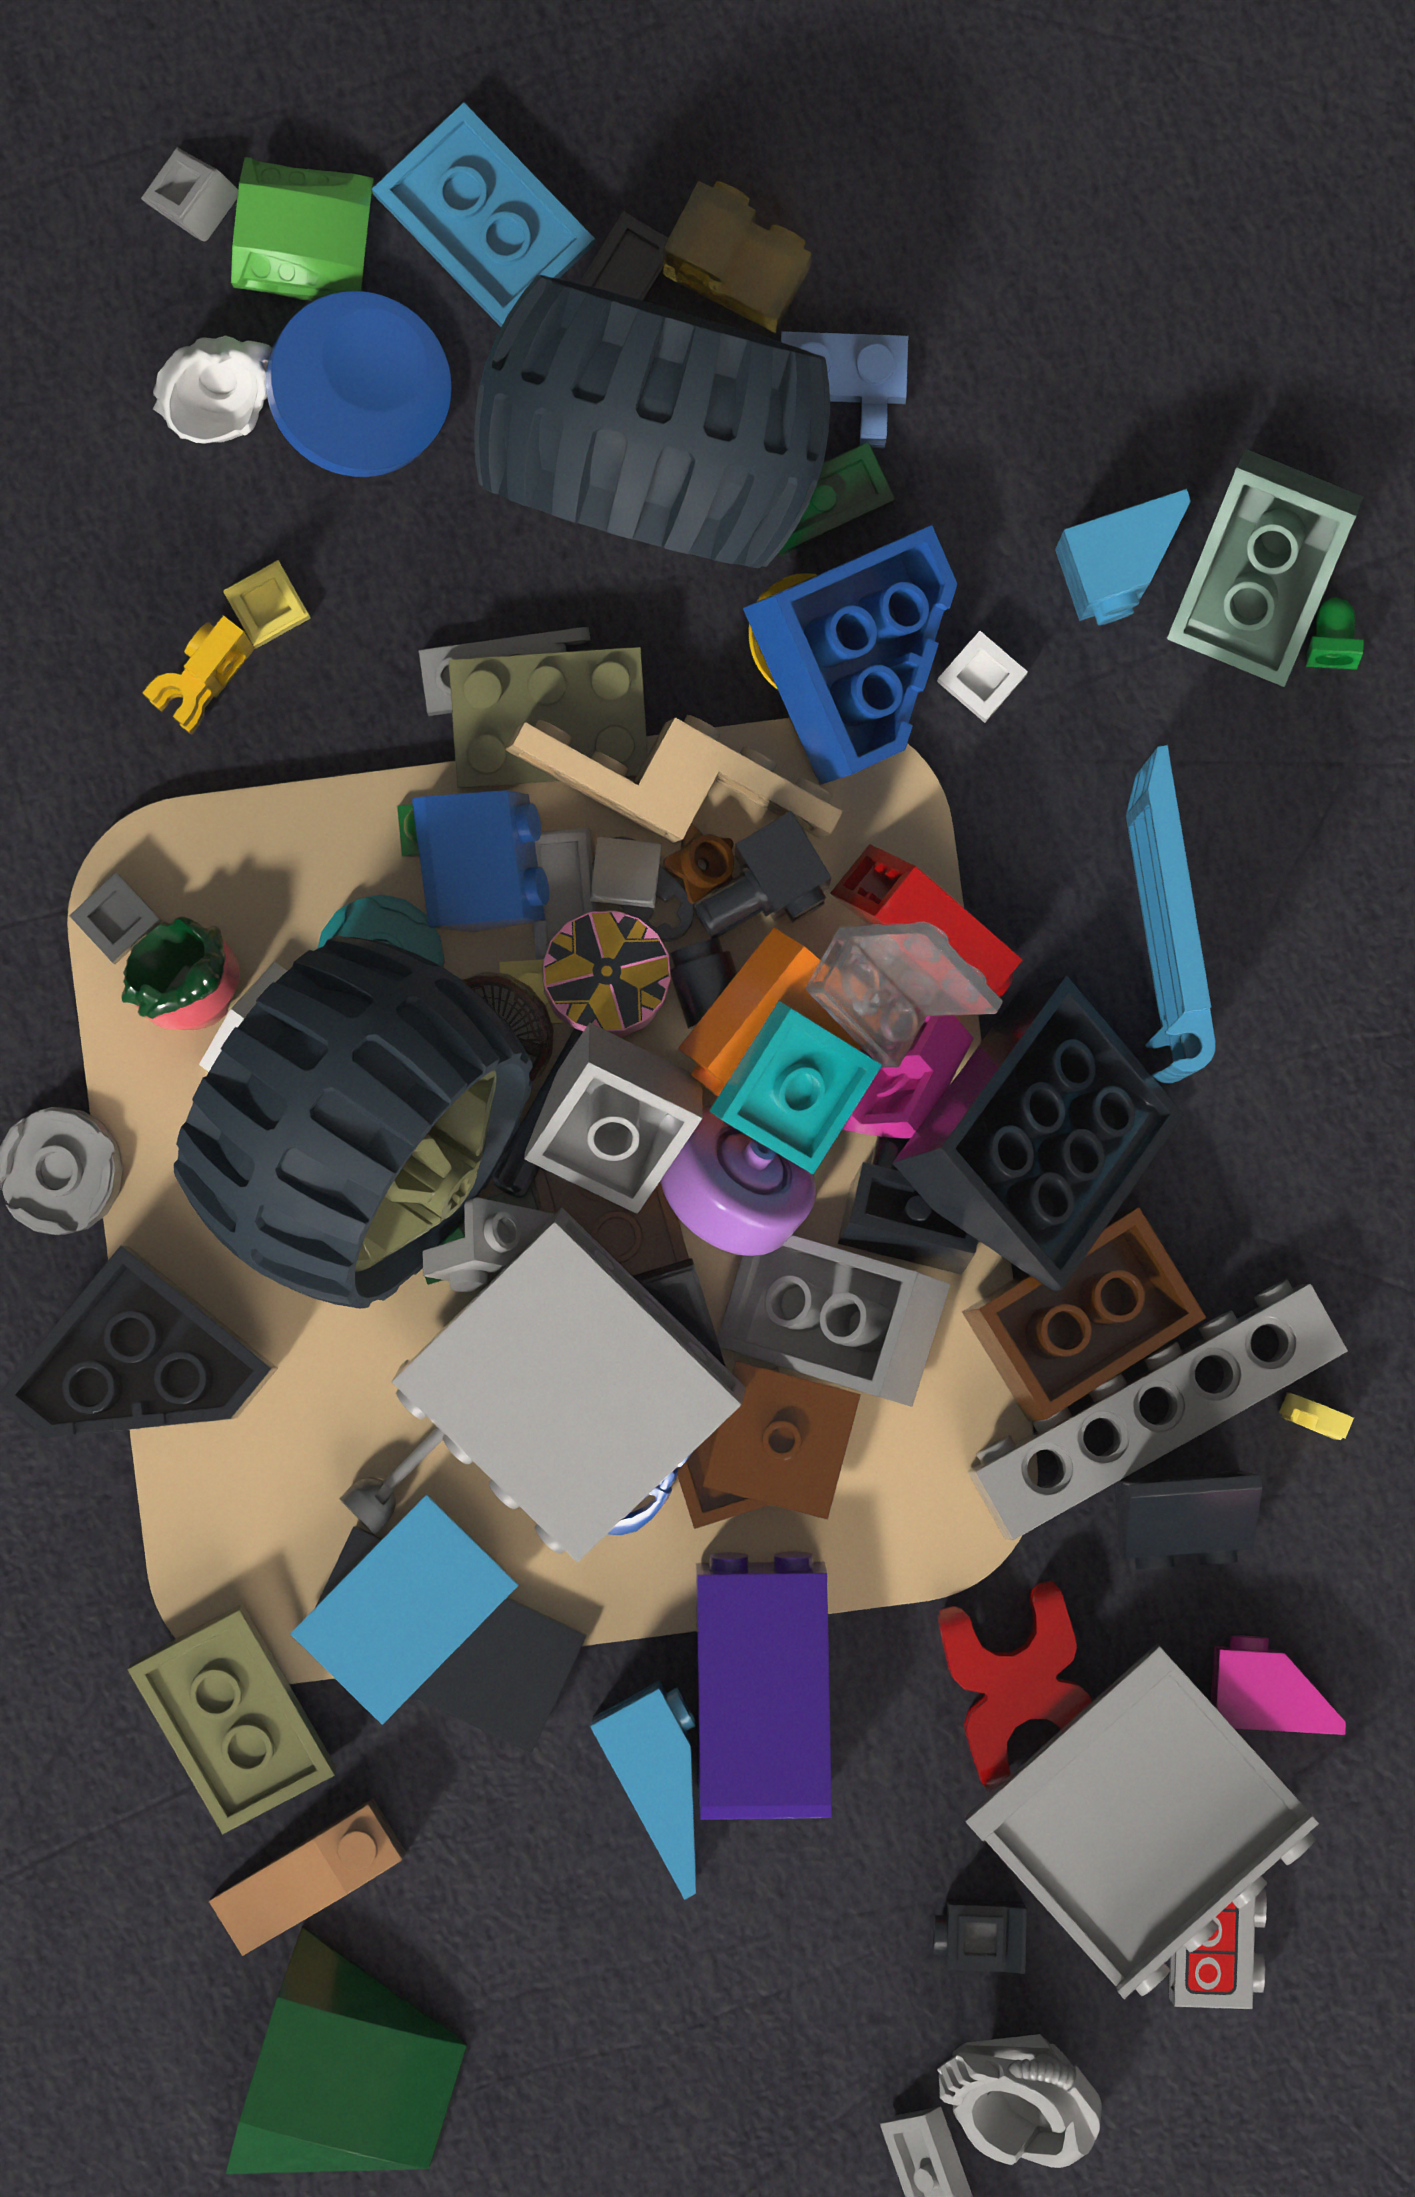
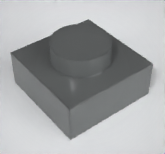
M117 872L69 915L114 964L118 963L131 951L134 945L162 922Z

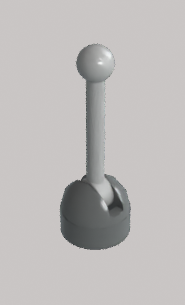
M437 1427L385 1480L372 1477L361 1479L339 1498L340 1501L373 1534H376L394 1513L396 1505L394 1488L443 1440L445 1433Z

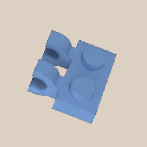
M781 332L782 343L825 357L829 379L830 402L861 403L860 446L868 442L871 448H885V439L887 438V403H906L908 336Z

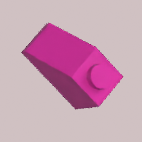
M1230 1635V1647L1214 1646L1211 1703L1234 1729L1345 1735L1346 1722L1285 1653L1276 1649H1268L1269 1638Z

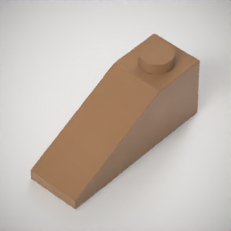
M372 1798L209 1900V1903L243 1956L399 1863L407 1852Z

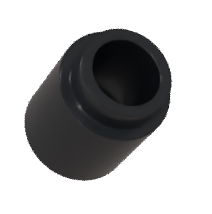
M719 938L701 941L670 953L675 967L670 970V975L688 1029H692L698 1024L737 974L731 952H723Z

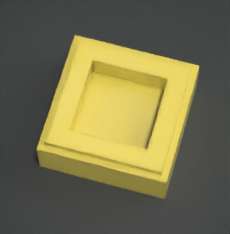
M279 560L223 591L255 649L311 618Z

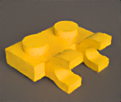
M225 616L220 619L215 627L207 622L196 632L184 651L191 658L183 666L185 668L181 675L166 673L157 676L146 687L143 694L160 711H163L173 698L183 697V703L176 710L173 717L180 723L182 728L192 735L204 717L205 707L213 697H218L255 648L245 632Z

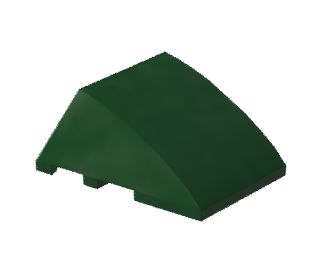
M302 1925L276 1999L241 2113L226 2174L429 2169L467 2043L405 1998H400L365 1973L366 1970L353 1961L350 1962Z

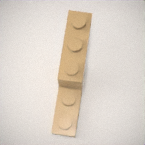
M687 715L684 722L673 718L664 724L634 782L625 778L629 769L622 763L597 751L594 752L590 759L569 747L572 740L569 734L543 720H538L535 727L526 722L517 727L505 749L671 843L683 839L714 780L779 816L792 811L802 829L818 838L830 835L843 811L828 804L832 794L824 788L803 778H798L795 784L773 773L777 766L773 760L745 746L742 747L740 753H737L717 741L721 735L719 730L690 715Z

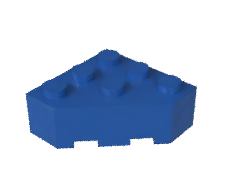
M932 525L743 608L819 785L855 774L906 749L913 725L909 724L918 692L925 689L939 644L935 642L943 612L950 608L957 587L956 579Z

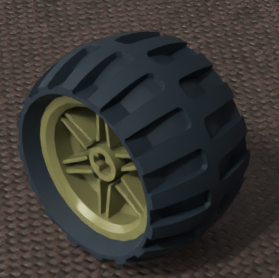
M537 275L507 315L495 338L482 373L474 427L475 462L479 485H482L485 490L491 493L501 495L518 504L628 539L719 562L740 564L754 568L767 567L783 548L800 522L814 493L822 470L830 418V391L826 359L821 355L811 353L802 348L709 319L599 288L545 275Z

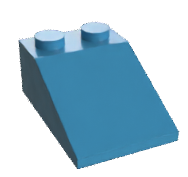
M659 1680L595 1715L592 1718L590 1727L685 1900L696 1894L691 1736L688 1732L689 1729L696 1726L694 1723L696 1720L678 1687L666 1692Z

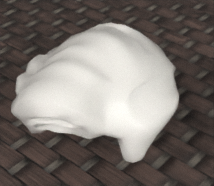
M228 336L216 339L203 337L197 339L191 346L179 348L158 372L157 383L153 390L157 401L153 410L164 417L168 427L177 433L180 439H189L195 443L225 442L242 435H247L254 429L259 411L263 408L264 400L267 398L266 370L272 348L261 342H240Z

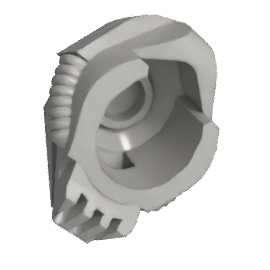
M1040 2034L967 2042L954 2050L952 2053L953 2057L937 2069L939 2072L940 2098L944 2102L953 2105L955 2117L963 2127L967 2137L984 2155L1009 2165H1013L1022 2157L1041 2165L1061 2168L1073 2164L1092 2149L1100 2130L1101 2099L1077 2066L1073 2067L1064 2053L1055 2044H1050Z

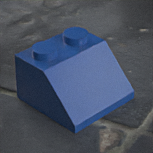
M504 790L412 798L429 928L477 932L545 921L543 905H546L549 901V884L544 869L538 867L535 841H538L541 836V822L537 808L533 803H530L529 794Z

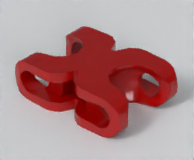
M1053 1580L1038 1583L1032 1589L1029 1600L1032 1608L1033 1630L1026 1643L1010 1653L992 1652L983 1647L973 1630L970 1617L963 1609L957 1606H950L939 1610L938 1624L951 1676L963 1689L984 1693V1696L967 1710L964 1729L979 1780L987 1791L995 1790L1011 1774L1008 1764L1007 1741L1015 1727L1029 1719H1048L1058 1725L1061 1730L1092 1702L1090 1695L1076 1682L1056 1678L1057 1674L1074 1660L1077 1644L1062 1592Z

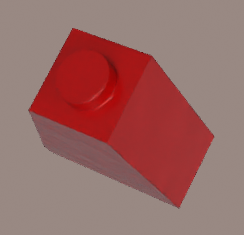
M871 844L867 846L830 892L839 902L955 995L982 1010L989 1002L998 999L1006 992L1012 983L1014 970L1022 962V959L918 867Z

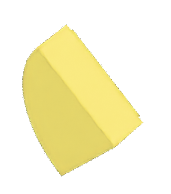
M1288 1392L1279 1411L1282 1414V1418L1336 1440L1346 1439L1354 1419L1349 1415Z

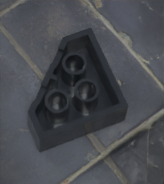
M121 1245L0 1392V1400L46 1438L228 1420L239 1417L278 1368L132 1248Z

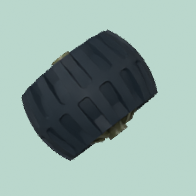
M333 937L327 939L324 946L314 951L308 950L295 960L292 967L276 982H272L264 990L240 1025L232 1030L220 1048L222 1051L207 1076L202 1078L192 1098V1107L186 1122L180 1128L176 1142L179 1150L178 1159L173 1164L174 1174L190 1204L209 1230L234 1255L258 1273L314 1299L358 1309L369 1308L373 1301H384L396 1293L400 1285L423 1268V1251L442 1245L449 1235L452 1236L465 1219V1202L477 1198L481 1191L487 1187L501 1157L520 1125V1116L525 1102L529 1099L532 1088V1081L529 1078V1072L533 1068L532 1062L519 1039L504 1019L487 1001L447 969L416 953L394 945L356 937Z

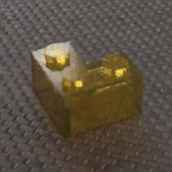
M698 181L663 248L664 276L776 333L811 266L812 253L803 249L806 243L805 240L794 232L778 225H772L769 231L756 225V210L747 206L750 199L743 192L719 181L715 183L713 188Z

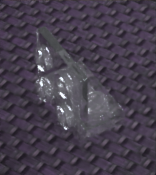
M927 922L839 927L805 988L875 1061L882 1064L881 1068L900 1067L927 1016L996 1014L1003 1002L986 984L987 980L984 974L977 968L969 965L952 948L947 935L938 927Z

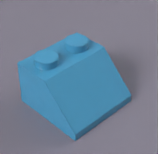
M1187 489L1063 531L1055 551L1079 621L1095 616L1097 624L1103 625L1134 613L1132 607L1139 604L1191 502Z

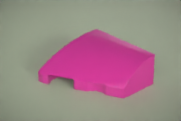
M946 1005L898 1009L879 1029L874 1040L866 1047L860 1049L861 1052L882 1064V1067L842 1130L892 1138H911L949 1087L974 1039Z

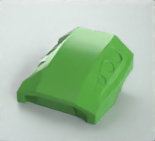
M245 157L239 181L232 245L231 283L233 288L267 292L310 301L339 292L362 291L374 178L351 173L292 168L258 162L252 158Z

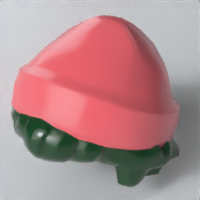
M180 916L170 924L167 922L159 924L132 947L123 971L125 987L121 998L123 1003L136 1005L139 1016L146 1017L159 1027L173 1030H199L207 1028L219 1022L229 1011L239 982V962L230 946L222 939L219 927L211 926L204 928L194 920Z

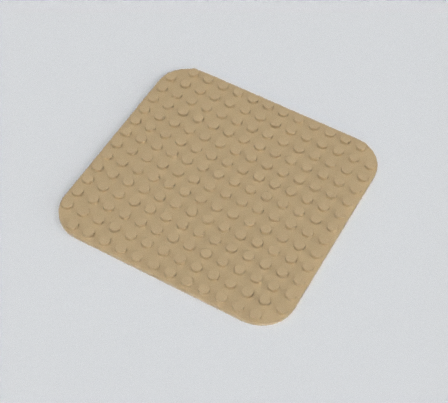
M791 718L714 727L721 732L717 740L721 744L737 753H740L743 746L760 752L777 764L773 773L793 784L797 782L798 778H803L817 784L832 794L828 804L843 811L830 835L818 838L803 829L832 877L829 889L823 892L826 896L825 904L795 923L791 922L787 914L774 921L771 915L765 917L760 912L718 937L723 952H731L737 973L773 927L804 945L885 1016L860 1049L866 1047L874 1040L879 1029L898 1009L946 1005L974 1038L952 1079L953 1081L982 1042L977 1007L955 995L830 894L867 846L871 844L918 867L964 908L951 812L945 793L930 766L907 743L906 749L855 774L819 785ZM658 735L646 736L648 754ZM456 761L165 799L130 813L112 826L97 841L85 858L72 888L68 907V940L90 1115L102 1122L117 1142L123 1165L120 1193L108 1214L103 1217L108 1260L121 1245L132 1248L278 1368L238 1418L130 1430L150 1590L164 1623L175 1638L190 1632L243 1603L288 1684L334 1679L302 1645L298 1644L299 1642L290 1633L315 1609L353 1526L372 1533L339 1498L361 1479L372 1477L385 1480L437 1428L427 1416L424 1419H419L403 1406L396 1395L398 1388L392 1383V1380L399 1367L407 1359L411 1361L481 1291H455L450 1289V1281L446 1280L427 1285L425 1276H423V1269H421L416 1275L413 1274L400 1285L396 1293L384 1301H373L369 1308H352L314 1299L283 1286L258 1273L224 1246L204 1224L190 1204L175 1177L173 1164L178 1159L179 1148L176 1142L180 1128L186 1122L193 1104L192 1098L202 1078L208 1074V1071L201 1067L199 1063L227 1014L216 1024L199 1030L165 1029L155 1025L146 1017L139 1016L136 1005L123 1003L121 998L125 987L123 971L131 951L118 963H112L69 915L117 872L162 920L161 923L167 922L170 924L177 917L183 916L194 920L204 928L211 926L219 927L222 939L236 955L240 968L239 982L229 1007L230 1011L274 961L288 971L292 967L293 962L308 950H316L321 931L334 913L357 899L380 894L407 900L427 915L420 857H402L397 806L413 804L412 798L504 790L529 794L530 803L535 805L539 813L541 832L590 828L592 863L598 837L614 838L623 836L632 838L635 841L661 843L660 865L662 867L663 860L681 849V840L671 843L562 781L457 788ZM630 776L625 778L634 782L636 776ZM714 780L692 823L703 835L712 834L720 838H730L733 840L734 869L731 875L735 878L742 872L741 866L735 858V844L781 816ZM699 859V867L705 870V861L703 859ZM665 869L685 890L683 879ZM656 895L655 908H653L654 915L649 922L655 928L663 923H667L672 928H675L681 922L677 916V910L682 904L675 897L665 903ZM596 902V912L618 911L624 913L617 904ZM695 911L692 926L684 936L676 941L662 942L669 955L670 970L675 968L670 953L711 939ZM533 923L477 932L435 928L441 937L445 960L443 968L463 981L481 975L500 976L499 962L536 960ZM671 978L663 1006L657 1011V1015L646 1027L621 1038L689 1072H692L697 1066L696 1063L678 1049L694 1028H687ZM569 1023L568 1025H549V1053L543 1068L532 1080L530 1096L525 1102L520 1116V1125L574 1030V1027ZM518 1038L524 1049L540 1054L542 1045ZM702 1085L703 1108L713 1105L718 1097ZM841 1130L814 1173L816 1195L813 1208L792 1235L919 1272L949 1283L950 1287L913 1407L720 1347L726 1368L731 1373H733L736 1361L768 1370L778 1367L780 1373L861 1394L828 1520L769 1505L694 1529L677 1476L671 1486L672 1492L668 1500L652 1520L636 1532L624 1535L607 1534L577 1563L566 1551L558 1554L549 1548L535 1530L537 1523L520 1506L517 1509H512L505 1505L490 1488L489 1481L491 1478L474 1462L465 1464L452 1454L442 1440L394 1488L393 1492L396 1499L394 1513L389 1521L374 1535L383 1539L428 1494L519 1584L508 1598L587 1634L582 1646L697 1631L696 1563H710L709 1556L715 1553H744L748 1555V1562H774V1554L780 1552L796 1551L813 1554V1562H825L827 1570L828 1614L924 1602L959 1593L975 1585L999 1567L1022 1537L1020 1536L1015 1540L1003 1537L968 1473V1470L981 1463L976 1453L986 1446L1008 1435L1011 1436L1016 1444L1034 1434L1032 1421L1027 1420L962 1313L965 1309L1013 1280L1011 1262L979 1240L976 1253L962 1275L837 1244L850 1184L863 1162L871 1164L877 1136ZM492 1177L487 1187L481 1191L477 1198L485 1199L504 1192L494 1185ZM533 1180L531 1183V1187L539 1211H542L535 1183ZM678 1218L688 1256L693 1258L715 1333L718 1337L743 1255L733 1254L707 1243L694 1234ZM1036 1453L1032 1455L1027 1466L1029 1478L1035 1485L1038 1482ZM650 1494L630 1513L648 1505L655 1496Z

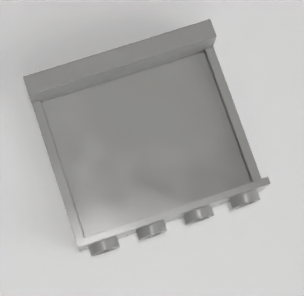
M562 1207L543 1225L540 1234L411 1361L407 1359L399 1367L392 1380V1383L398 1388L396 1391L398 1399L411 1414L419 1419H424L427 1416L445 1433L443 1441L454 1456L465 1464L474 1462L491 1478L489 1481L490 1488L505 1505L512 1509H517L520 1506L537 1523L535 1530L542 1541L558 1554L566 1551L577 1563L742 1405L746 1387Z
M1158 1643L965 1816V1822L1001 1857L1111 1980L1123 1999L1134 1990L1141 1996H1144L1156 1987L1170 1972L1165 1962L1183 1946L1191 1953L1206 1942L1219 1928L1213 1919L1231 1902L1240 1909L1257 1896L1267 1885V1882L1261 1875L1280 1858L1286 1865L1299 1858L1315 1842L1316 1839L1310 1831L1319 1824Z

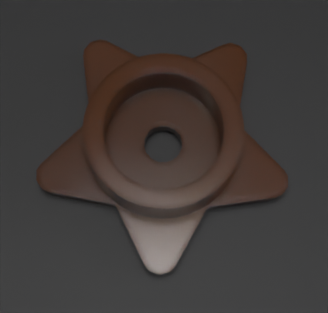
M691 823L681 840V849L666 857L662 864L665 869L683 879L687 899L691 904H694V902L706 896L710 890H715L733 879L731 874L734 869V856L732 852L734 843L730 838H720L712 834L703 835ZM699 859H703L705 861V870L699 867Z

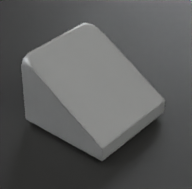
M177 147L141 199L201 241H207L237 200L238 189L220 171Z
M598 837L590 894L591 901L655 908L662 844Z

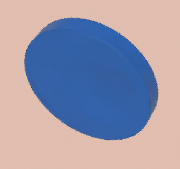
M363 291L339 292L324 296L308 304L289 321L280 333L272 348L267 364L266 393L273 418L283 436L309 461L321 468L341 475L353 477L379 476L398 470L412 462L429 446L439 433L445 422L451 401L452 387L449 364L444 350L433 331L408 307L393 299L375 293Z

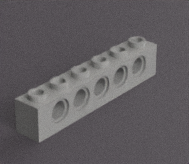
M1288 1279L1283 1280L1254 1297L1259 1306L1258 1308L1238 1319L1234 1312L1230 1310L1210 1320L1198 1328L1203 1338L1181 1350L1178 1342L1175 1341L1143 1359L1148 1368L1146 1371L1128 1381L1125 1380L1122 1373H1119L1089 1392L1092 1398L1091 1402L1073 1412H1070L1068 1407L1047 1420L1033 1421L1032 1423L1037 1432L1015 1444L1011 1436L1008 1435L977 1452L976 1454L981 1463L968 1470V1473L1003 1537L1015 1540L1348 1352L1312 1285L1300 1284L1292 1288ZM1261 1325L1272 1328L1279 1340L1277 1353L1266 1362L1254 1355L1250 1343L1253 1332ZM1206 1356H1212L1217 1359L1224 1371L1222 1384L1211 1393L1202 1390L1195 1379L1196 1366ZM1152 1387L1162 1390L1169 1403L1167 1415L1156 1424L1147 1422L1139 1409L1141 1396ZM1101 1418L1112 1428L1113 1443L1107 1452L1096 1456L1086 1448L1083 1435L1086 1426L1091 1421ZM1045 1449L1056 1458L1058 1473L1049 1485L1039 1487L1029 1478L1027 1466L1033 1454Z

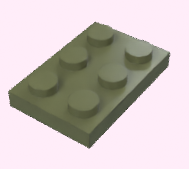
M640 647L449 660L457 788L560 781L505 750L517 727L524 722L535 727L538 720H543L558 727L572 737L569 747L590 759L594 752L597 751L617 760L629 769L625 777L637 776L648 756Z
M243 1603L130 1663L127 1669L222 1834L335 1776L337 1767Z

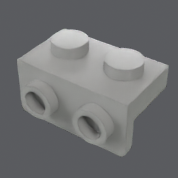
M482 1198L467 1200L464 1204L465 1237L424 1250L423 1276L450 1281V1289L455 1291H481L540 1234L543 1225L554 1213Z

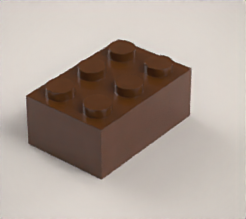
M1139 1207L1118 1212L1113 1216L1063 1289L1053 1291L1024 1272L962 1311L1028 1421L1049 1419L1206 1318Z

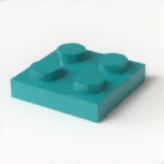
M778 1001L709 1111L722 1121L814 1175L879 1072L882 1064L781 1001Z

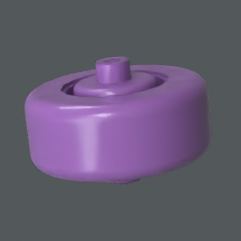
M713 1105L705 1106L702 1108V1120L660 1180L666 1200L678 1218L694 1234L707 1243L738 1255L757 1256L770 1253L781 1247L811 1212L816 1195L814 1175L719 1119L709 1111Z

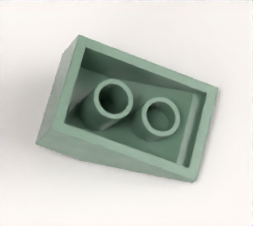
M1246 449L1232 477L1167 639L1285 687L1364 497Z

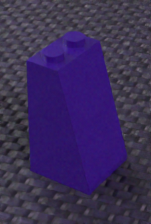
M796 1551L774 1554V1562H748L747 1554L737 1552L711 1554L709 1556L710 1563H696L698 1796L701 1820L832 1818L828 1588L825 1562H813V1554Z

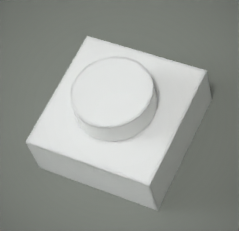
M979 631L941 674L937 682L985 723L1025 678L1028 672L985 634Z

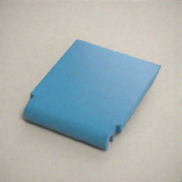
M1168 745L1157 747L1135 775L1126 812V820L1161 1029L1145 1046L1154 1049L1163 1046L1171 1047L1173 1063L1151 1076L1160 1083H1174L1204 1068L1212 1060L1215 1053V1035Z

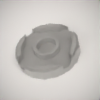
M63 1107L39 1110V1112L21 1119L12 1126L0 1146V1190L2 1189L4 1198L9 1204L6 1207L15 1219L33 1231L66 1235L89 1229L108 1214L120 1193L123 1165L118 1144L106 1126L85 1111Z

